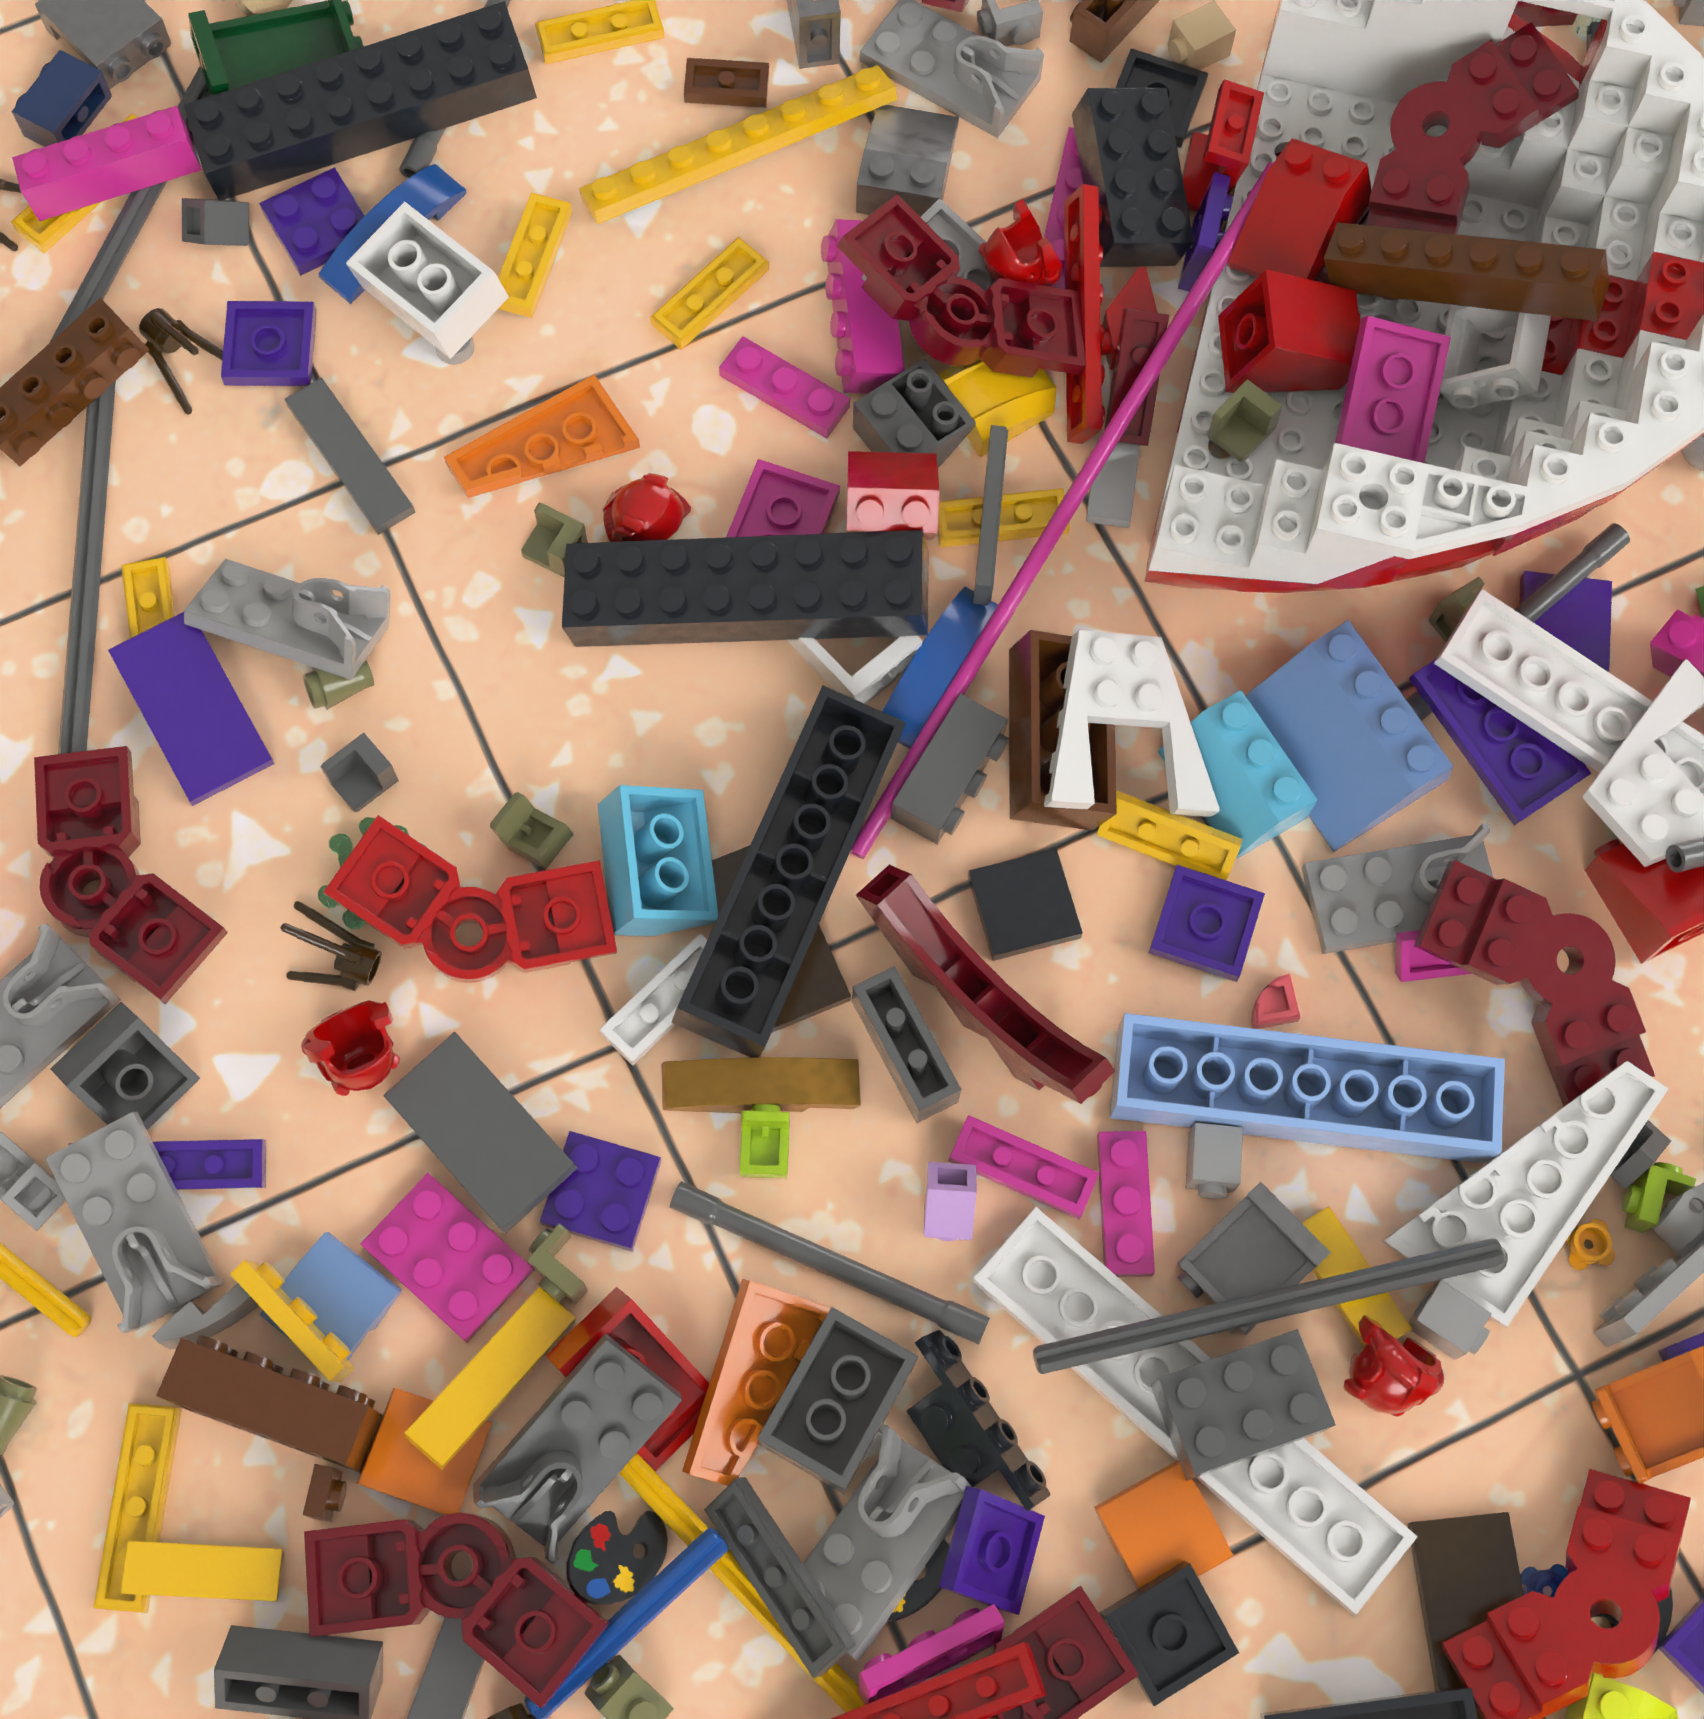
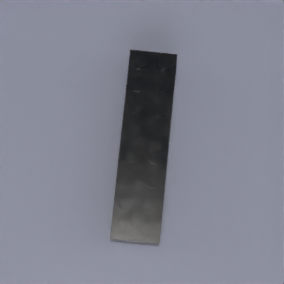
M503 1L184 104L204 174L217 198L225 200L413 139L427 132L438 131L537 99L506 3Z
M923 530L566 544L562 629L575 647L799 640V638L833 639L928 635L929 550Z
M822 685L671 1023L750 1058L761 1056L906 722Z

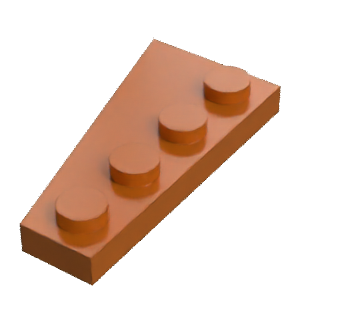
M593 374L444 456L446 466L466 496L470 498L640 448V443L632 428Z
M742 1279L682 1472L726 1486L736 1478H739L758 1444L757 1438L764 1428L763 1425L774 1406L777 1405L786 1389L788 1381L804 1357L821 1323L825 1320L831 1307Z

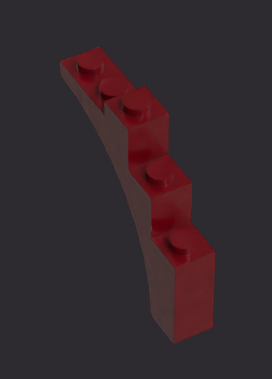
M889 864L856 894L858 900L911 974L935 986L961 1024L987 1038L1016 1079L1037 1090L1047 1086L1082 1104L1088 1097L1096 1094L1102 1087V1084L1115 1072L1105 1056L1083 1045L1060 1029L1010 987L954 929L911 873Z

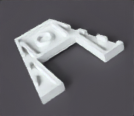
M1088 630L1077 631L1071 638L1063 689H1066L1063 709L1059 712L1057 728L1060 730L1056 751L1052 753L1049 770L1052 778L1049 793L1045 796L1044 807L1088 809L1095 804L1088 723L1162 728L1170 815L1212 817L1218 813L1219 806L1162 637Z
M1687 659L1677 668L1673 676L1582 796L1586 803L1644 867L1666 859V850L1670 845L1704 837V795L1655 743L1704 706V677Z

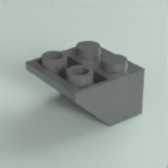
M925 359L853 403V429L871 452L937 454L938 468L972 431L976 424L974 419Z

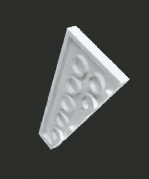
M1630 1062L1622 1063L1382 1242L1408 1259L1492 1238L1497 1239L1504 1254V1262L1502 1264L1442 1280L1492 1313L1490 1317L1499 1324L1508 1327L1669 1088Z

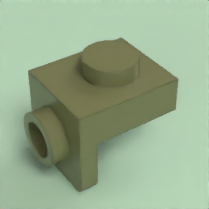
M515 792L490 823V828L510 851L544 869H547L574 835L565 823L535 809L526 796L519 792Z
M558 1224L553 1231L546 1228L536 1237L529 1247L532 1255L527 1261L533 1270L543 1277L538 1285L558 1303L566 1297L576 1305L588 1289L582 1280L555 1258V1255L571 1237L568 1230L561 1224Z
M617 1655L610 1663H606L594 1674L589 1687L584 1692L586 1697L606 1719H666L674 1710L671 1704L642 1678L621 1655Z

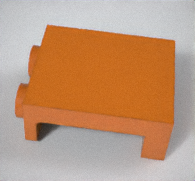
M1704 1345L1595 1389L1599 1399L1591 1402L1603 1429L1612 1427L1621 1446L1613 1448L1626 1477L1634 1474L1640 1484L1655 1476L1704 1458Z

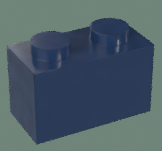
M59 50L51 62L43 66L39 77L29 90L18 98L15 108L11 112L23 136L46 147L75 136L83 135L111 99L112 94L101 70Z

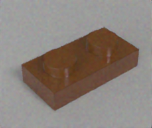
M687 58L684 103L767 108L769 63Z

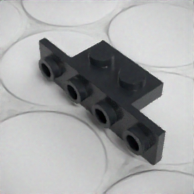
M941 1330L925 1335L914 1342L942 1385L906 1410V1412L941 1465L951 1473L957 1472L963 1476L972 1487H975L994 1472L1000 1470L1026 1511L1050 1496V1492L1046 1487V1479L1043 1472L1034 1462L1029 1461L1020 1449L1014 1429L1006 1420L1000 1419L990 1404V1396L986 1387L980 1380L972 1377L961 1361L962 1354L957 1344L950 1337L945 1336Z

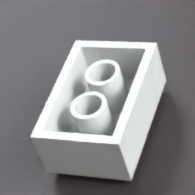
M405 201L346 262L365 291L450 359L509 298L491 268Z

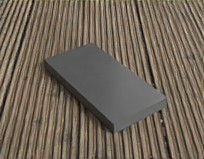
M453 1032L383 1095L505 1234L578 1168L456 1032Z

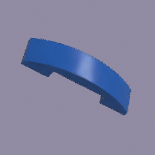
M436 164L417 172L386 195L358 222L319 272V278L351 304L365 290L357 281L346 262L404 201L428 220L434 217L438 221L466 195V189Z
M965 586L945 609L923 641L922 646L919 647L882 711L906 722L898 743L909 749L998 606L993 601L989 602L988 605L973 604L974 591Z

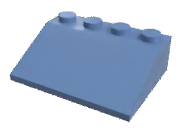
M1349 620L1309 644L1245 695L1317 798L1309 818L1333 852H1336L1442 785L1450 778L1453 769L1452 763Z

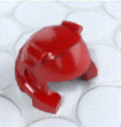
M1021 199L1014 205L1013 219L1015 222L1004 228L997 227L988 238L987 243L980 245L979 253L983 257L988 273L995 282L1002 278L1051 287L1058 282L1063 265L1047 237H1042L1039 225L1024 199Z
M648 473L643 475L641 479L631 481L629 484L621 486L615 492L612 491L603 508L604 528L610 542L667 540L678 531L683 519L691 512V507L676 490L668 487V477Z
M367 1000L344 1010L341 1009L324 1018L319 1024L309 1030L301 1043L302 1052L307 1055L309 1062L316 1064L322 1076L327 1081H331L334 1091L341 1096H347L350 1090L361 1091L377 1086L383 1082L391 1069L398 1067L400 1057L393 1052L392 1047L394 1043L385 1029V1026L391 1024L394 1020L386 1002L379 1003Z
M1363 1315L1358 1324L1360 1335L1366 1346L1361 1353H1354L1352 1355L1349 1367L1350 1378L1344 1381V1390L1369 1408L1380 1413L1391 1414L1395 1417L1403 1415L1405 1411H1409L1414 1406L1421 1405L1430 1396L1439 1393L1444 1384V1373L1441 1361L1436 1358V1355L1407 1337L1402 1345L1381 1324Z

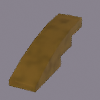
M757 1057L664 1061L661 1064L663 1110L741 1114L742 1111H752V1106L757 1104L777 1105L781 1108L780 1111L803 1112L808 1108L853 1110L861 1105L858 1059Z

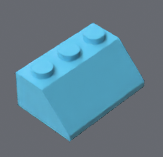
M1242 690L1204 710L1190 722L1219 806L1218 813L1212 817L1202 818L1208 826L1243 839L1236 859L1308 818L1317 802V798ZM1162 746L1158 753L1165 762L1164 747Z
M619 785L597 804L607 899L614 935L657 936L714 924L718 918V908L703 790Z

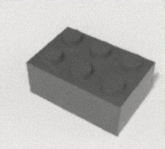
M831 1307L758 1436V1445L840 1493L845 1494L879 1429L916 1365L918 1355Z
M1298 1329L1162 1376L1150 1385L1186 1481L1316 1435L1336 1425Z

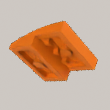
M393 1388L356 1484L443 1515L459 1513L493 1422L486 1420L441 1470L404 1437V1433L433 1403V1400Z
M1179 1460L1094 1507L1114 1550L1121 1556L1137 1590L1183 1561L1191 1564L1198 1577L1233 1557V1553L1195 1482L1193 1479L1186 1481Z

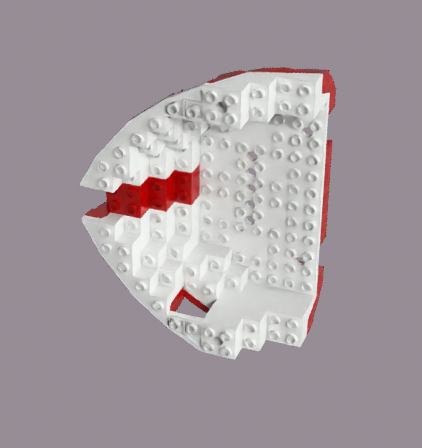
M1279 0L1257 90L1264 92L1250 161L1235 185L1233 203L1229 216L1225 221L1224 232L1229 228L1269 162L1274 163L1277 159L1276 156L1280 155L1292 138L1368 163L1372 190L1380 159L1394 151L1390 124L1393 112L1399 101L1408 92L1420 85L1435 81L1447 82L1453 63L1492 39L1496 45L1527 25V22L1513 13L1517 2L1522 1L1600 18L1601 21L1586 53L1583 66L1569 52L1539 32L1579 90V98L1500 148L1482 145V142L1480 143L1474 157L1464 166L1469 175L1470 189L1457 234L1606 249L1610 285L1598 321L1551 316L1538 392L1519 396L1512 400H1501L1479 405L1472 409L1457 410L1442 395L1437 402L1425 463L1335 443L1347 384L1340 390L1265 392L1282 405L1276 429L1245 461L1240 462L1231 455L1224 459L1212 456L1208 447L1216 443L1207 437L1214 413L1233 395V393L1226 392L1218 315L1257 278L1230 268L1227 263L1208 295L1177 428L1178 435L1167 483L1151 540L1144 582L1195 589L1293 593L1366 588L1460 568L1491 554L1496 556L1578 520L1595 507L1615 498L1704 434V58L1645 0ZM1441 125L1433 126L1426 134L1437 137L1444 134L1448 128ZM1315 278V279L1313 280V281L1322 282V281H1320V280L1317 279V278ZM1356 294L1358 311L1361 318L1371 316L1445 335L1450 304L1406 299L1387 300L1379 296ZM1517 325L1481 334L1474 372L1510 364Z

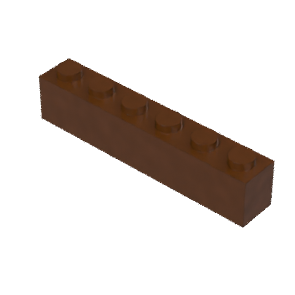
M1337 222L1324 256L1330 284L1355 290L1356 294L1598 321L1610 285L1606 249Z

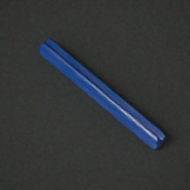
M708 1528L608 1620L610 1623L544 1708H539L527 1696L525 1697L524 1701L530 1713L537 1719H547L728 1551L727 1543L723 1537L713 1528Z

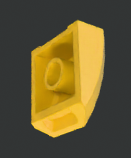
M979 359L969 365L952 366L937 374L976 422L975 427L967 437L970 440V445L979 457L988 453L991 425L1006 427V430H1008V442L1049 418L1055 412L1057 387L1043 369H1039L1032 378L992 372Z

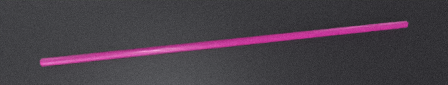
M1269 162L859 831L850 851L853 855L861 859L866 857L891 816L894 799L960 693L963 695L966 693L1228 263L1265 176L1273 162Z

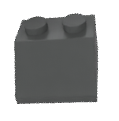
M122 1002L115 1006L50 1069L72 1093L107 1125L131 1112H138L146 1130L200 1079L179 1056Z

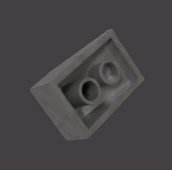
M891 105L877 108L864 148L859 171L856 213L871 215L896 194L920 217L939 198L943 201L959 117Z

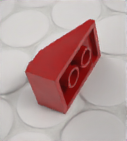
M1292 138L1265 176L1229 257V267L1255 277L1260 276L1267 269L1314 280L1325 265L1324 256L1337 222L1355 224L1369 205L1372 190L1368 163Z
M616 1287L545 1356L566 1378L606 1333L681 1393L682 1401L637 1452L656 1472L694 1434L709 1382L627 1294Z

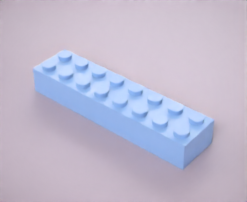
M1124 1013L1118 1026L1110 1110L1111 1119L1192 1128L1195 1123L1243 1127V1135L1487 1164L1502 1151L1505 1059L1129 1013Z

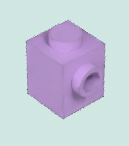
M928 1162L924 1203V1237L938 1238L943 1241H954L957 1239L972 1240L977 1194L976 1165Z

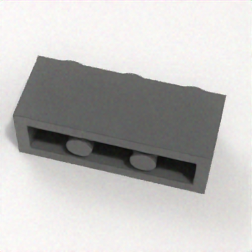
M960 693L894 799L890 819L937 845L945 832L953 835L965 814V811L961 810L960 807L968 795L972 798L978 795L987 778V774L982 771L990 759L995 762L999 760L1009 742V738L1005 736L1008 719Z
M893 966L853 986L851 1002L916 1124L957 1104L962 1089L896 967Z
M231 1625L214 1667L215 1708L308 1719H371L383 1682V1641L328 1635L309 1637V1633Z

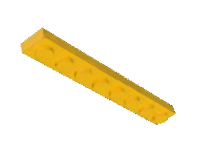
M878 65L860 70L857 74L832 84H826L820 89L796 99L787 100L782 105L760 114L751 115L736 124L721 130L712 131L702 138L685 145L676 146L670 151L646 161L637 162L627 169L607 177L598 178L593 183L579 188L582 202L596 223L600 224L898 100L896 86Z

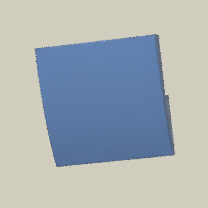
M325 1232L280 1287L292 1301L298 1296L313 1309L318 1316L313 1323L325 1336L332 1332L349 1348L351 1354L346 1358L348 1361L367 1333L378 1327L402 1292V1289L330 1232ZM262 1310V1312L259 1315L263 1317L266 1321H268L277 1330H279L282 1334H284L287 1338H289L279 1328V1326L266 1314V1312Z

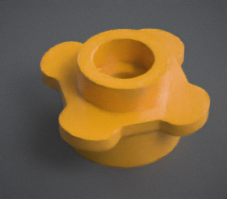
M1593 1219L1581 1226L1576 1225L1566 1240L1570 1252L1568 1263L1575 1270L1581 1271L1588 1265L1597 1263L1602 1266H1608L1615 1259L1608 1226L1600 1219ZM1586 1240L1592 1243L1591 1249H1587L1584 1246Z

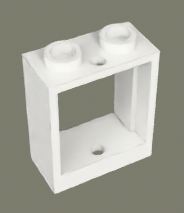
M1451 305L1445 335L1450 336L1451 340L1440 393L1457 410L1472 409L1479 405L1501 400H1512L1519 396L1538 392L1551 316ZM1517 325L1510 364L1474 372L1481 334Z
M893 636L895 641L851 677L814 638L787 640L833 690L864 704H868L904 674L919 647L922 646V639L919 636Z

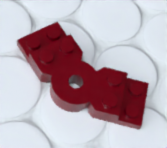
M1532 22L1496 45L1491 39L1453 63L1447 82L1435 81L1420 85L1408 92L1399 101L1393 112L1390 124L1394 151L1380 159L1369 198L1370 210L1366 225L1457 234L1470 189L1469 175L1464 166L1474 157L1480 143L1482 142V145L1500 148L1579 98V90ZM1441 125L1448 128L1444 134L1437 137L1426 134L1433 126Z
M898 194L851 229L839 241L837 247L867 277L861 288L892 319L909 321L912 335L918 345L937 361L953 366H964L981 359L992 372L1031 378L1039 369L1079 375L1086 367L1079 291L999 278L985 292L974 282L957 276L960 271L959 256Z
M127 746L34 757L37 841L45 853L53 859L50 864L46 863L40 876L39 888L43 904L65 929L74 934L89 937L90 945L101 957L133 982H137L162 1003L166 1004L228 932L222 925L154 873L140 875L137 867L130 860V855L141 844L139 801L134 796L132 752ZM101 880L99 888L94 893L83 895V890L89 882Z
M1457 860L1449 861L1414 947L1496 985L1512 984L1519 981L1526 993L1541 1003L1537 1005L1531 1024L1563 1107L1626 1061L1649 1076L1654 1077L1655 1073L1640 1037V1034L1645 1033L1646 1029L1630 988L1612 980L1616 964L1615 951L1605 930L1594 920L1580 914L1563 913L1553 915L1546 897L1505 878L1495 879ZM1561 949L1567 954L1569 959V965L1565 972H1562L1557 965V955Z
M469 1513L447 1514L435 1519L425 1530L414 1520L402 1519L304 1531L309 1637L421 1624L430 1611L443 1617L461 1619L463 1641L539 1708H544L610 1624L597 1611L579 1598L563 1579L537 1557L516 1558L514 1547L507 1533L497 1523L481 1515ZM465 1551L472 1558L473 1568L471 1574L465 1580L460 1581L454 1576L451 1565L454 1557L459 1552Z
M1078 1586L994 1644L992 1654L1022 1642L1029 1643L1047 1694L995 1716L996 1719H1078L1139 1675L1081 1586Z

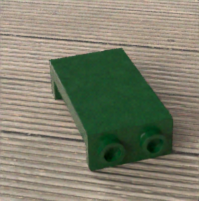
M326 0L210 24L205 10L188 13L191 40L210 96L364 47L361 37L353 36L350 26L354 25V20L348 0Z

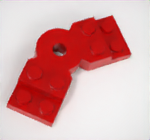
M377 815L323 891L326 896L364 920L366 924L402 948L406 949L423 945L431 964L441 974L458 982L475 983L487 980L498 974L508 963L522 972L528 973L570 965L571 962L617 954L600 860L507 877L496 894L478 887H460L457 867ZM465 923L479 925L483 930L480 942L474 946L460 944L456 940V932L461 925Z
M1589 1469L1581 1503L1576 1511L1566 1549L1565 1567L1570 1574L1560 1583L1554 1597L1531 1591L1488 1612L1487 1621L1442 1643L1443 1652L1463 1686L1472 1688L1475 1706L1483 1719H1542L1587 1697L1593 1673L1602 1674L1603 1678H1622L1634 1674L1648 1663L1655 1651L1658 1640L1660 1614L1657 1602L1668 1598L1691 1497ZM1598 1614H1608L1613 1616L1619 1624L1613 1628H1602L1596 1625L1592 1618Z

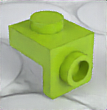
M757 1104L752 1106V1111H742L740 1177L788 1179L789 1112H780L781 1108L772 1104Z
M1656 1162L1654 1165H1651L1625 1191L1622 1201V1211L1627 1213L1624 1228L1644 1233L1658 1225L1665 1192L1680 1196L1695 1187L1696 1178L1684 1175L1682 1168L1670 1163Z

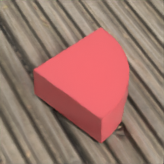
M1290 974L1274 979L1262 990L1253 1006L1252 1028L1260 1029L1294 1023L1300 1020L1301 1016Z

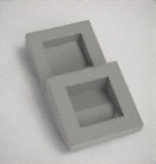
M1123 442L1117 443L1090 487L1086 522L1124 528L1130 527L1140 445Z
M0 1131V1200L38 1231L66 1200L56 1179Z
M237 1283L207 1312H204L199 1306L189 1301L152 1337L164 1347L170 1350L176 1349L181 1338L196 1343L199 1335L212 1337L237 1323L259 1305Z

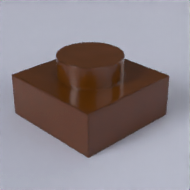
M314 1464L303 1510L304 1516L331 1522L333 1512L341 1511L347 1490V1482L341 1481L342 1471L334 1467Z

